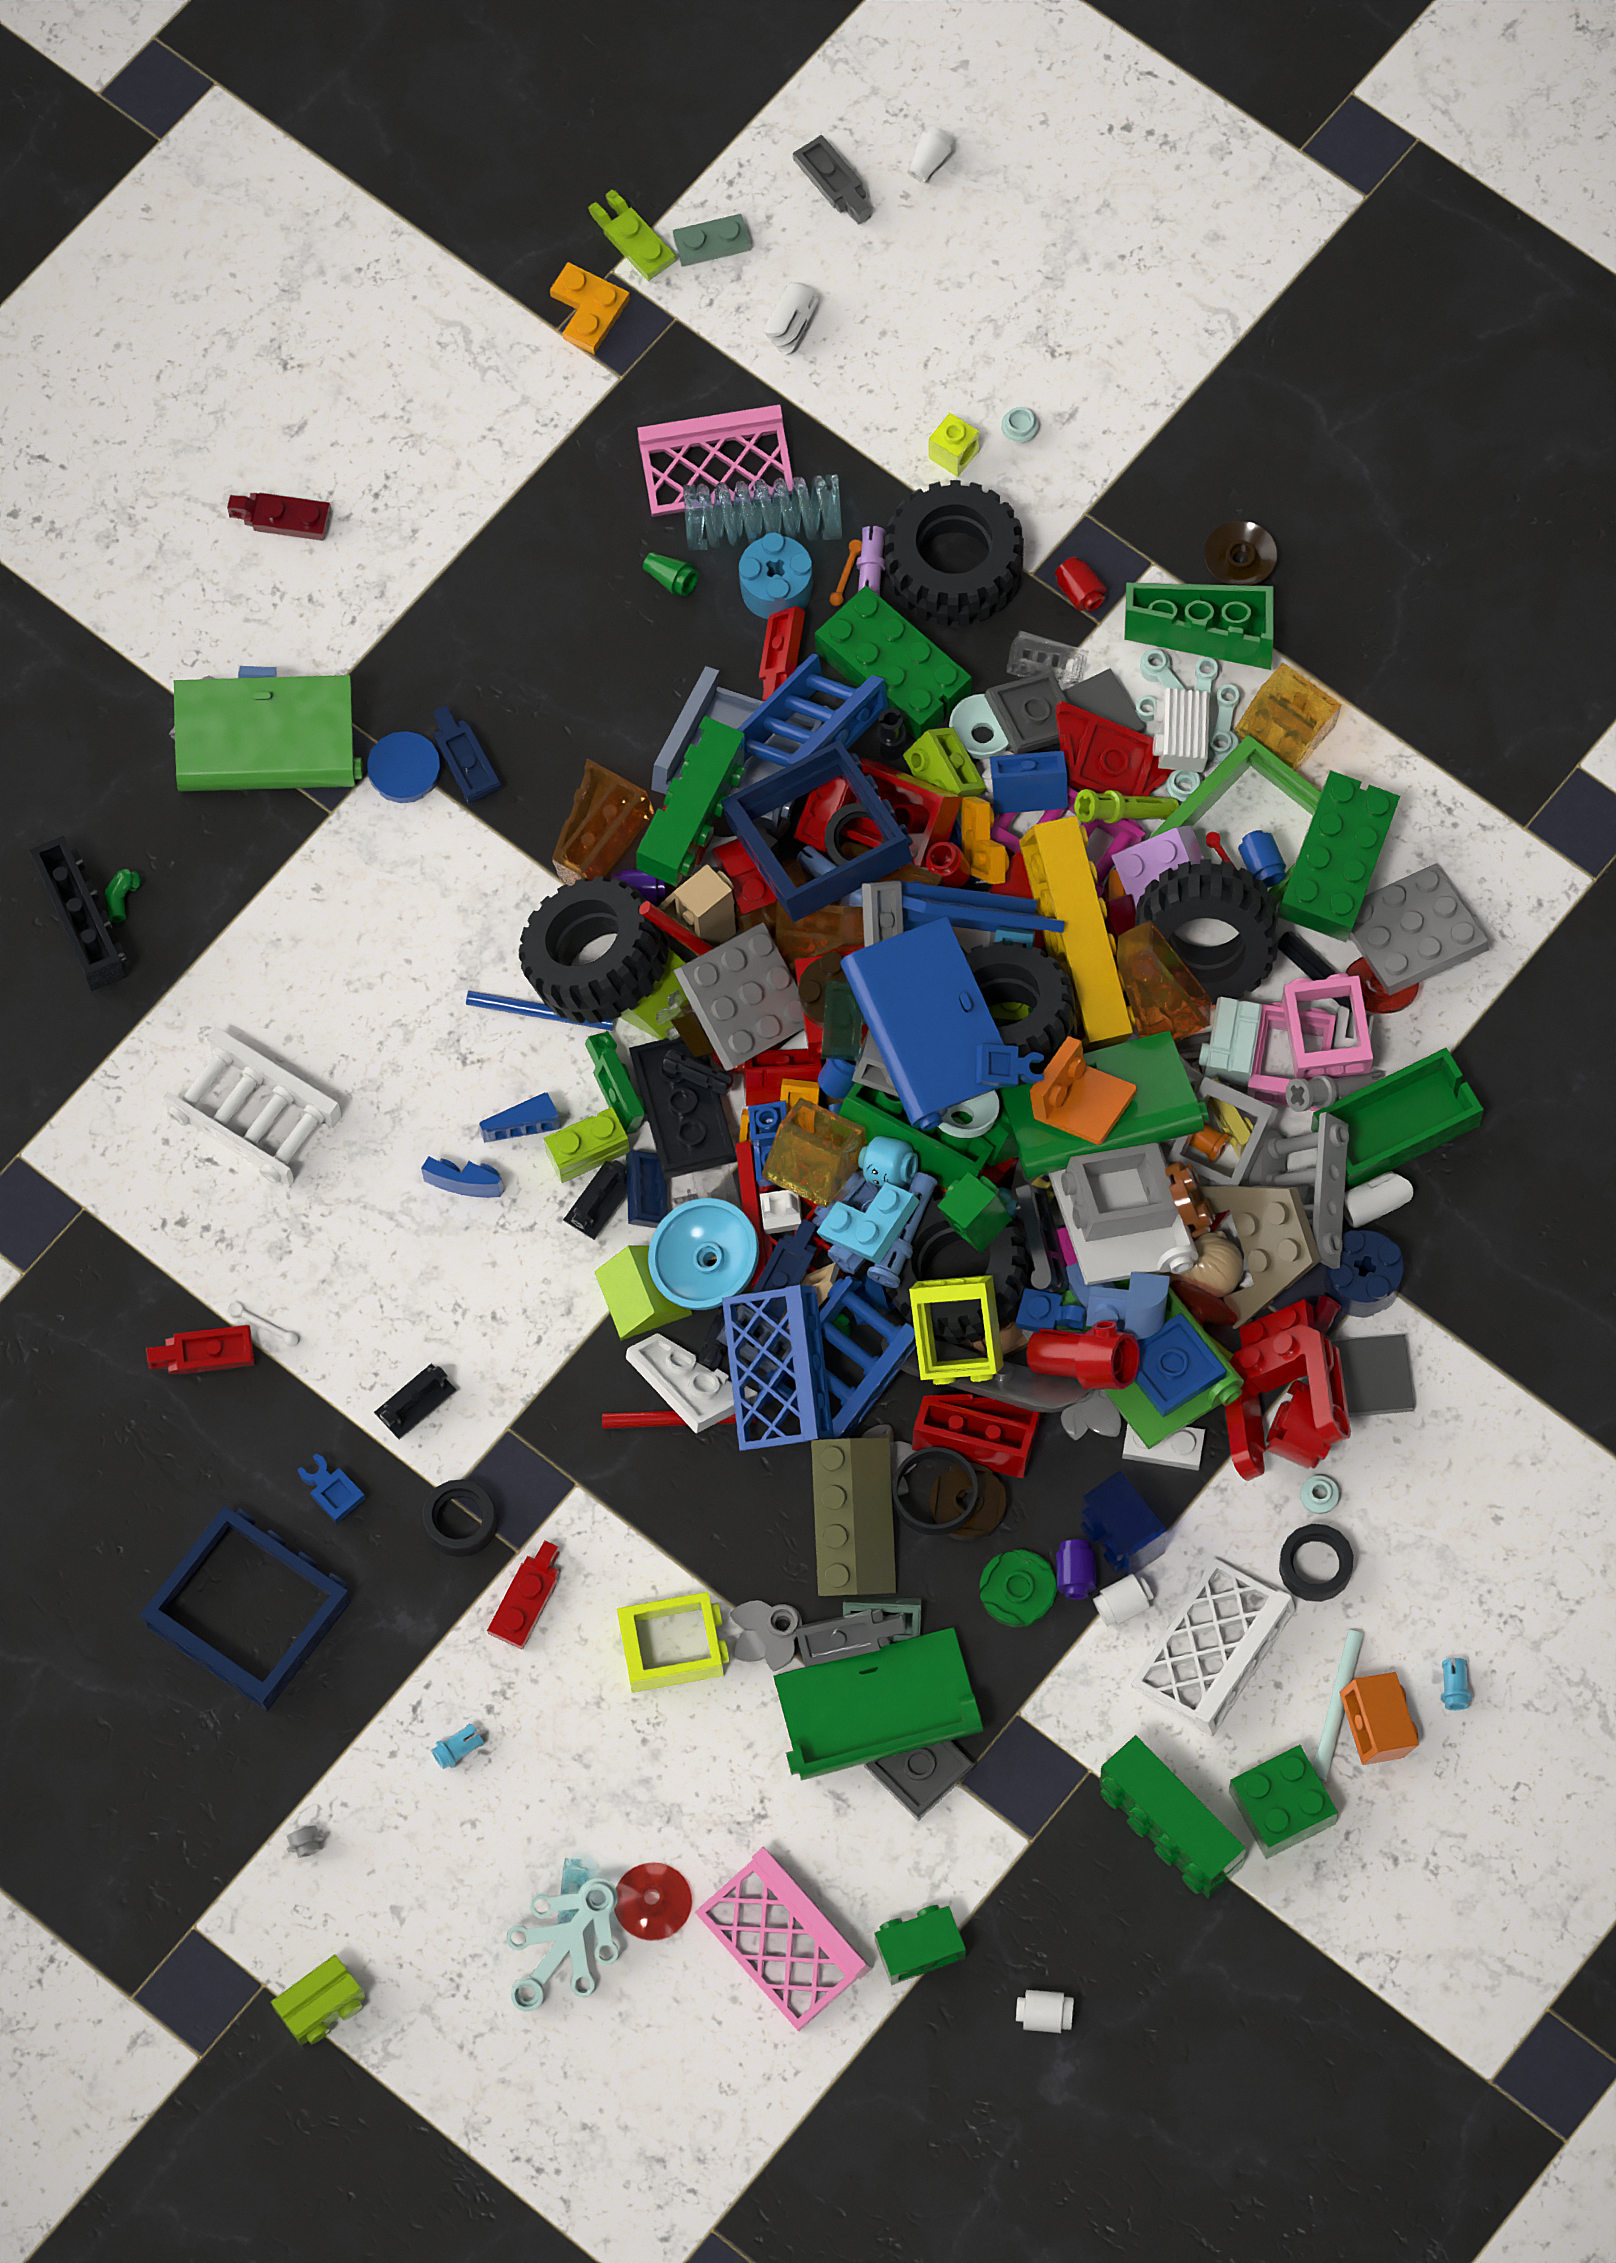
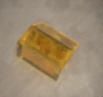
M1282 663L1261 686L1236 725L1233 733L1242 740L1249 734L1292 770L1296 771L1336 726L1342 704L1288 665Z
M800 1098L779 1124L762 1171V1178L827 1208L859 1167L860 1151L864 1146H867L865 1127L806 1099Z

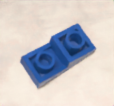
M786 1101L748 1106L750 1136L754 1146L756 1181L759 1187L797 1182Z
M428 1156L421 1167L424 1182L448 1192L483 1198L501 1197L504 1192L500 1173L484 1163L478 1166L468 1161L462 1173H460V1169L449 1160L441 1158L440 1161H437Z

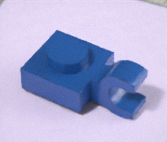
M1025 1288L1016 1319V1326L1018 1329L1039 1333V1328L1056 1330L1057 1325L1083 1331L1087 1316L1084 1315L1085 1308L1075 1305L1062 1306L1064 1301L1062 1295Z

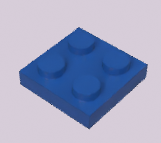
M1181 1313L1163 1324L1156 1334L1137 1341L1140 1350V1363L1134 1381L1163 1418L1226 1377L1225 1368Z

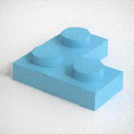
M885 1182L865 1213L837 1201L817 1230V1233L822 1239L876 1264H880L920 1201L914 1194Z

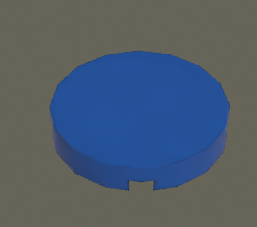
M409 731L395 732L380 739L371 749L367 760L368 777L373 788L386 800L397 803L415 802L423 798L424 794L434 789L441 774L439 754L433 743L421 734Z

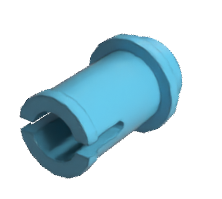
M1450 1658L1442 1662L1444 1693L1441 1694V1701L1445 1703L1446 1709L1460 1711L1469 1707L1468 1702L1472 1700V1694L1468 1692L1467 1661L1455 1658L1456 1673L1454 1674V1665H1452Z
M469 1723L464 1729L444 1742L440 1740L436 1742V1747L431 1752L442 1769H446L449 1766L451 1768L456 1767V1761L477 1747L484 1745L479 1734L464 1742L477 1731L472 1724Z

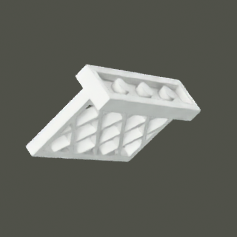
M1214 1558L1131 1682L1132 1687L1198 1724L1199 1730L1213 1737L1294 1614L1295 1607L1292 1596L1279 1589L1275 1592ZM1219 1572L1232 1579L1234 1590L1211 1595L1209 1585ZM1237 1583L1241 1584L1245 1588L1238 1589ZM1206 1591L1207 1597L1201 1598ZM1257 1593L1267 1599L1261 1610L1244 1614L1240 1597ZM1236 1598L1240 1615L1217 1620L1214 1603ZM1210 1605L1213 1622L1191 1627L1188 1616L1192 1610ZM1253 1621L1250 1627L1248 1628L1247 1622ZM1185 1622L1187 1628L1180 1629ZM1242 1623L1245 1634L1240 1642L1223 1645L1220 1628ZM1216 1630L1219 1647L1197 1652L1193 1635ZM1189 1636L1192 1653L1170 1658L1168 1646L1172 1640ZM1232 1652L1227 1660L1226 1653ZM1165 1654L1166 1659L1159 1661L1162 1655ZM1222 1655L1224 1666L1220 1672L1203 1677L1199 1660ZM1195 1661L1198 1678L1176 1683L1172 1666ZM1168 1668L1172 1685L1154 1688L1145 1683L1152 1671ZM1211 1684V1686L1206 1692L1205 1685ZM1201 1686L1203 1698L1195 1710L1180 1702L1178 1691ZM1174 1693L1175 1699L1166 1694Z

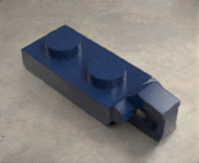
M446 705L434 710V720L439 728V731L433 733L436 745L467 803H473L500 790L501 784L470 725L466 724L464 720L455 722Z
M802 1219L794 1237L785 1234L783 1239H779L752 1293L801 1285L815 1259L814 1255L817 1251V1248L811 1245L817 1233L816 1224ZM786 1297L776 1298L766 1311L779 1323L787 1313ZM764 1300L756 1301L759 1306L764 1302ZM746 1304V1307H747V1308H749V1309H751L752 1311H754L750 1306H748V1305Z

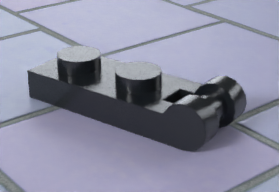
M1027 1184L1015 1190L1018 1198L1016 1203L1017 1213L1024 1222L1027 1234L1025 1239L1026 1249L1033 1258L1035 1270L1031 1275V1282L1037 1289L1061 1294L1068 1288L1069 1279L1047 1191L1044 1188Z

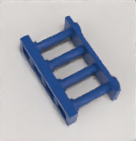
M812 654L737 729L745 733L744 763L753 755L787 767L838 740L847 750L880 717L882 711L889 707L884 679L871 675L857 689L822 677L819 655ZM816 691H820L846 702L840 708L832 710L807 700ZM797 712L825 723L818 730L811 732L786 721ZM773 734H777L803 745L796 752L790 754L764 743Z
M847 1276L844 1280L840 1278L834 1283L827 1294V1297L830 1299L819 1313L821 1335L864 1369L863 1374L866 1376L858 1388L855 1386L850 1388L826 1369L828 1390L841 1400L840 1404L843 1406L835 1418L831 1417L834 1439H848L917 1348L914 1324L906 1323L904 1326L899 1325L896 1327L855 1294L862 1282L858 1278ZM844 1306L848 1307L887 1338L886 1343L889 1346L881 1357L871 1356L832 1325V1322ZM771 1370L764 1379L770 1382L776 1372ZM786 1372L776 1386V1389L789 1399L794 1391L786 1386L792 1377ZM759 1384V1389H761V1392L758 1394V1396L756 1397V1399H758V1398L760 1397V1395L762 1394V1392H763L764 1389H765V1388L762 1387L760 1384ZM771 1394L765 1403L772 1404L776 1398Z

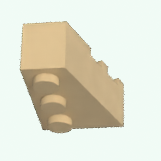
M708 864L677 888L657 907L713 948L725 943L736 934V915L733 905L735 901L732 894L733 885L723 872L718 871L715 873Z

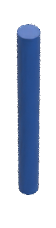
M470 990L466 997V1005L603 1030L613 1031L615 1019L610 1020L609 1017L603 1018L601 1023L589 1024L586 1019L584 1023L571 1022L568 1018H561L554 1014L543 1003Z

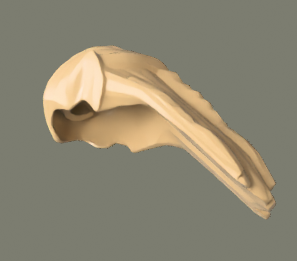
M1216 1231L1196 1238L1192 1236L1199 1257L1193 1263V1267L1190 1270L1180 1274L1172 1272L1160 1273V1275L1170 1276L1169 1285L1187 1289L1192 1293L1200 1292L1207 1297L1220 1298L1229 1295L1238 1286L1244 1271L1243 1258L1239 1249L1226 1239L1225 1233L1223 1231Z

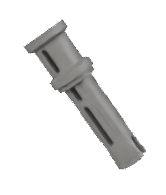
M1376 1071L1341 1078H1331L1323 1074L1316 1075L1308 1081L1303 1078L1292 1079L1286 1087V1101L1289 1107L1296 1112L1307 1111L1311 1106L1320 1109L1329 1107L1335 1101L1380 1080L1373 1078L1381 1077L1382 1073Z

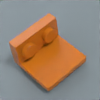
M1070 1036L1066 1038L1041 1074L1044 1075V1080L1034 1084L1030 1090L1034 1119L1097 1145H1101L1137 1093L1136 1085L1087 1066L1083 1056L1082 1041Z

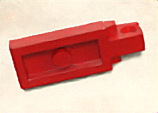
M798 606L769 615L759 672V679L763 680L764 687L763 702L794 673L797 667L805 611Z
M250 1325L176 1333L173 1338L165 1339L166 1346L146 1348L149 1369L168 1368L169 1374H188L255 1365Z
M544 1540L535 1559L527 1556L524 1563H521L487 1629L489 1635L521 1650L524 1649L557 1585L556 1578L559 1570L554 1568L553 1565L560 1554L558 1546Z

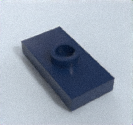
M631 1150L626 1154L628 1224L657 1228L660 1222L668 1215L667 1180L663 1178L657 1154Z

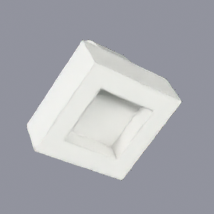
M797 1188L760 1194L763 1226L766 1234L798 1229L803 1217L800 1193Z

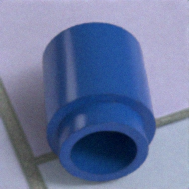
M1256 830L1245 835L1242 838L1243 842L1238 847V851L1246 869L1253 873V881L1259 879L1267 888L1283 881L1286 877L1284 871L1286 864L1271 833H1263L1262 830Z
M843 1044L832 1051L818 1075V1084L827 1095L838 1099L846 1098L855 1084L852 1078L860 1052L859 1047L852 1044Z

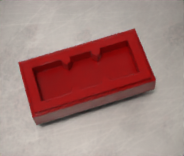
M842 776L810 791L793 838L827 852L824 841L826 826L832 815L848 804L852 790Z

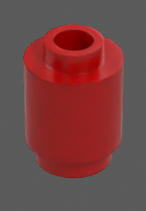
M1072 557L1056 569L1054 575L1058 579L1057 585L1078 611L1087 610L1091 612L1104 602L1107 588L1085 561H1080L1078 557Z
M938 842L929 848L926 855V866L938 884L951 888L962 887L971 875V866L960 849L951 842Z

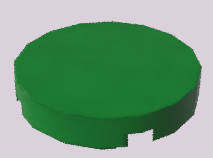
M1023 1549L995 1556L984 1568L980 1579V1598L987 1613L997 1622L1011 1627H1026L1041 1621L1052 1609L1057 1595L1056 1580L1049 1563L1038 1554Z

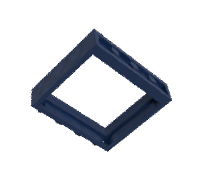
M840 740L720 801L729 827L793 923L862 888V883H871L913 861L909 848L913 844V840L909 836L906 826L904 824L897 825L895 822L896 814L887 799L880 800L878 797L880 794L874 779L870 774L864 777L861 772L863 767L856 753L849 754ZM842 776L886 842L796 888L752 821Z
M224 1505L140 1613V1618L145 1627L268 1712L349 1606L351 1599L346 1590L348 1585L337 1575L331 1572L327 1576L315 1568L317 1563L301 1551H298L295 1555L284 1547L287 1543L278 1534L271 1530H267L266 1533L262 1532L254 1526L256 1521L249 1514L239 1508L233 1512ZM229 1528L238 1532L329 1596L264 1682L255 1678L164 1614Z

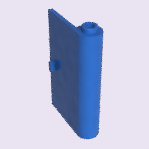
M947 916L857 950L841 960V967L912 1127H921L922 1131L933 1129L943 1123L942 1117L947 1113L948 1108L1002 1087L976 1084L977 1046L980 1044L1004 1045Z

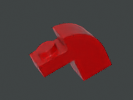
M738 839L712 849L711 852L719 871L723 872L733 885L732 894L741 916L777 902L774 893Z

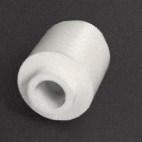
M1131 1574L1100 1590L1101 1595L1093 1598V1601L1106 1626H1109L1113 1623L1119 1625L1150 1609L1148 1600L1154 1597L1145 1579L1142 1577L1137 1580Z
M1026 1990V1998L1018 1997L1016 2021L1024 2022L1023 2030L1061 2033V2029L1071 2030L1074 1998L1064 1997V1993Z

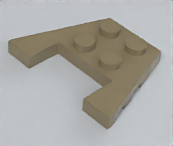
M1208 1184L1196 1186L1201 1200L1208 1199L1215 1215L1230 1210L1254 1283L1251 1287L1223 1296L1233 1329L1249 1324L1258 1312L1265 1310L1274 1302V1298L1285 1289L1290 1288L1321 1261L1297 1187L1212 1186Z

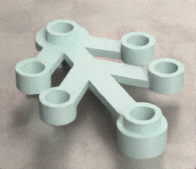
M1153 649L1143 654L1140 661V672L1146 680L1160 682L1165 690L1167 688L1185 689L1170 671V661L1166 653ZM1204 657L1196 663L1195 675L1197 677L1195 692L1207 691L1210 693L1211 684L1217 676L1218 669L1216 661L1212 658ZM1158 659L1162 663L1158 666H1152L1149 664V660ZM1208 666L1213 671L1209 674H1204L1200 669ZM1230 684L1221 686L1217 692V703L1220 706L1216 727L1209 720L1208 760L1220 764L1239 745L1236 735L1230 731L1233 710L1239 702V691ZM1230 693L1235 698L1231 701H1225L1221 696ZM1144 696L1137 701L1136 713L1140 720L1152 721L1154 719L1156 700L1153 697ZM1144 705H1150L1153 707V711L1145 713L1140 708ZM1221 740L1225 741L1227 745L1223 748H1218L1214 745V742Z
M594 1877L585 1881L579 1892L550 1896L547 1893H537L531 1899L530 1909L537 1918H547L554 1911L579 1909L570 1922L533 1928L517 1924L508 1930L507 1943L514 1950H523L532 1944L555 1941L531 1975L520 1978L514 1983L511 1990V1999L519 2010L532 2011L539 2007L543 1999L542 1986L568 1951H570L573 1977L571 1979L573 1993L580 1997H586L593 1992L595 1981L588 1970L583 1931L592 1918L598 1941L594 1949L596 1960L603 1965H609L616 1961L618 1947L612 1941L608 1914L616 1907L618 1895L615 1886L609 1880ZM601 1890L604 1892L605 1900L602 1903L592 1902L590 1895L593 1891ZM539 1899L547 1900L550 1904L549 1909L545 1912L537 1911L534 1906L536 1901ZM515 1931H522L526 1935V1940L522 1944H516L511 1940V1935ZM602 1946H611L614 1954L610 1958H602L598 1953ZM580 1977H585L590 1981V1987L586 1990H579L575 1986L576 1980ZM524 1986H530L534 1989L535 1994L530 1999H524L519 1993L520 1989Z

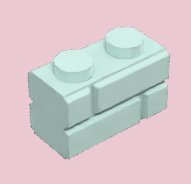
M1220 997L1217 999L1215 1009L1208 1008L1204 1030L1211 1031L1209 1044L1202 1043L1198 1064L1206 1066L1205 1077L1210 1079L1218 1077L1220 1082H1228V1084L1248 1085L1252 1073L1262 1012L1261 1004L1248 1001L1240 1002L1236 999Z

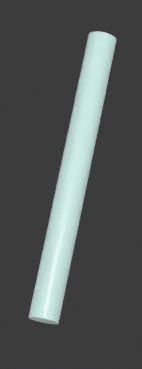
M1349 1630L1347 1633L1313 1767L1321 1782H1326L1344 1713V1706L1339 1692L1352 1681L1363 1638L1362 1633L1354 1630Z

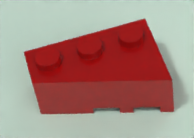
M972 1394L923 1396L913 1429L912 1450L919 1451L931 1447L946 1448L960 1454L970 1463L981 1464L991 1471L1024 1479L1043 1412H1033L988 1397L973 1398Z

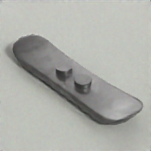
M885 1337L881 1342L883 1353L889 1346L886 1343L887 1338ZM934 1340L937 1362L988 1358L987 1355L973 1352L942 1340ZM916 1348L901 1370L910 1375L920 1377ZM1003 1361L1004 1366L997 1374H993L994 1378L991 1380L974 1382L971 1381L970 1376L956 1377L955 1382L945 1384L1033 1412L1048 1413L1063 1411L1075 1405L1090 1391V1389H1084L1076 1378L1036 1374L1030 1368Z

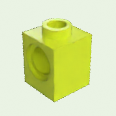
M949 413L928 438L929 459L958 477L979 452V431L957 416Z

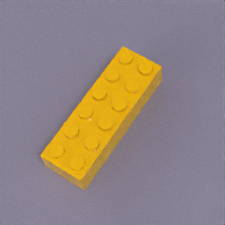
M1077 816L1035 824L1019 840V845L1024 858L1033 898L1037 900V914L1065 921L1063 933L1042 930L1048 956L1054 957L1061 964V969L1066 971L1070 978L1078 1027L1075 1039L1082 1041L1083 1054L1121 1044L1133 1033L1132 1028L1135 1027V1018L1132 1008L1125 1004L1123 992L1126 989L1124 975L1120 969H1116L1113 958L1116 955L1115 940L1111 933L1107 934L1104 919L1107 918V910L1103 898H1098L1095 888V883H1097L1098 879L1096 867L1092 861H1088L1085 848L1088 847L1087 832L1083 825L1079 826Z

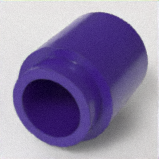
M622 869L621 873H614L612 879H620L629 886H634L644 899L653 905H659L660 898L667 897V883L640 870Z
M1074 1539L1061 1542L1060 1551L1056 1553L1057 1590L1064 1593L1068 1599H1085L1089 1596L1090 1592L1096 1590L1095 1552L1091 1550V1543L1086 1540Z

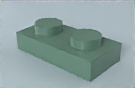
M741 214L672 230L681 267L750 251V242Z

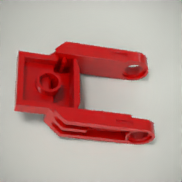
M1303 1299L1240 1327L1242 1349L1235 1352L1229 1362L1244 1380V1384L1240 1388L1242 1390L1240 1397L1225 1406L1231 1457L1238 1474L1245 1481H1250L1263 1475L1265 1471L1263 1453L1266 1452L1258 1393L1269 1392L1308 1375L1314 1422L1322 1440L1327 1445H1333L1350 1438L1351 1428L1340 1350L1335 1345H1332L1331 1341L1324 1338L1320 1332L1316 1331L1312 1305Z

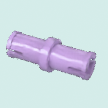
M867 526L862 529L861 557L857 559V568L860 570L858 592L867 585L880 597L881 572L885 570V559L883 558L885 529L873 526V533H870L871 528Z

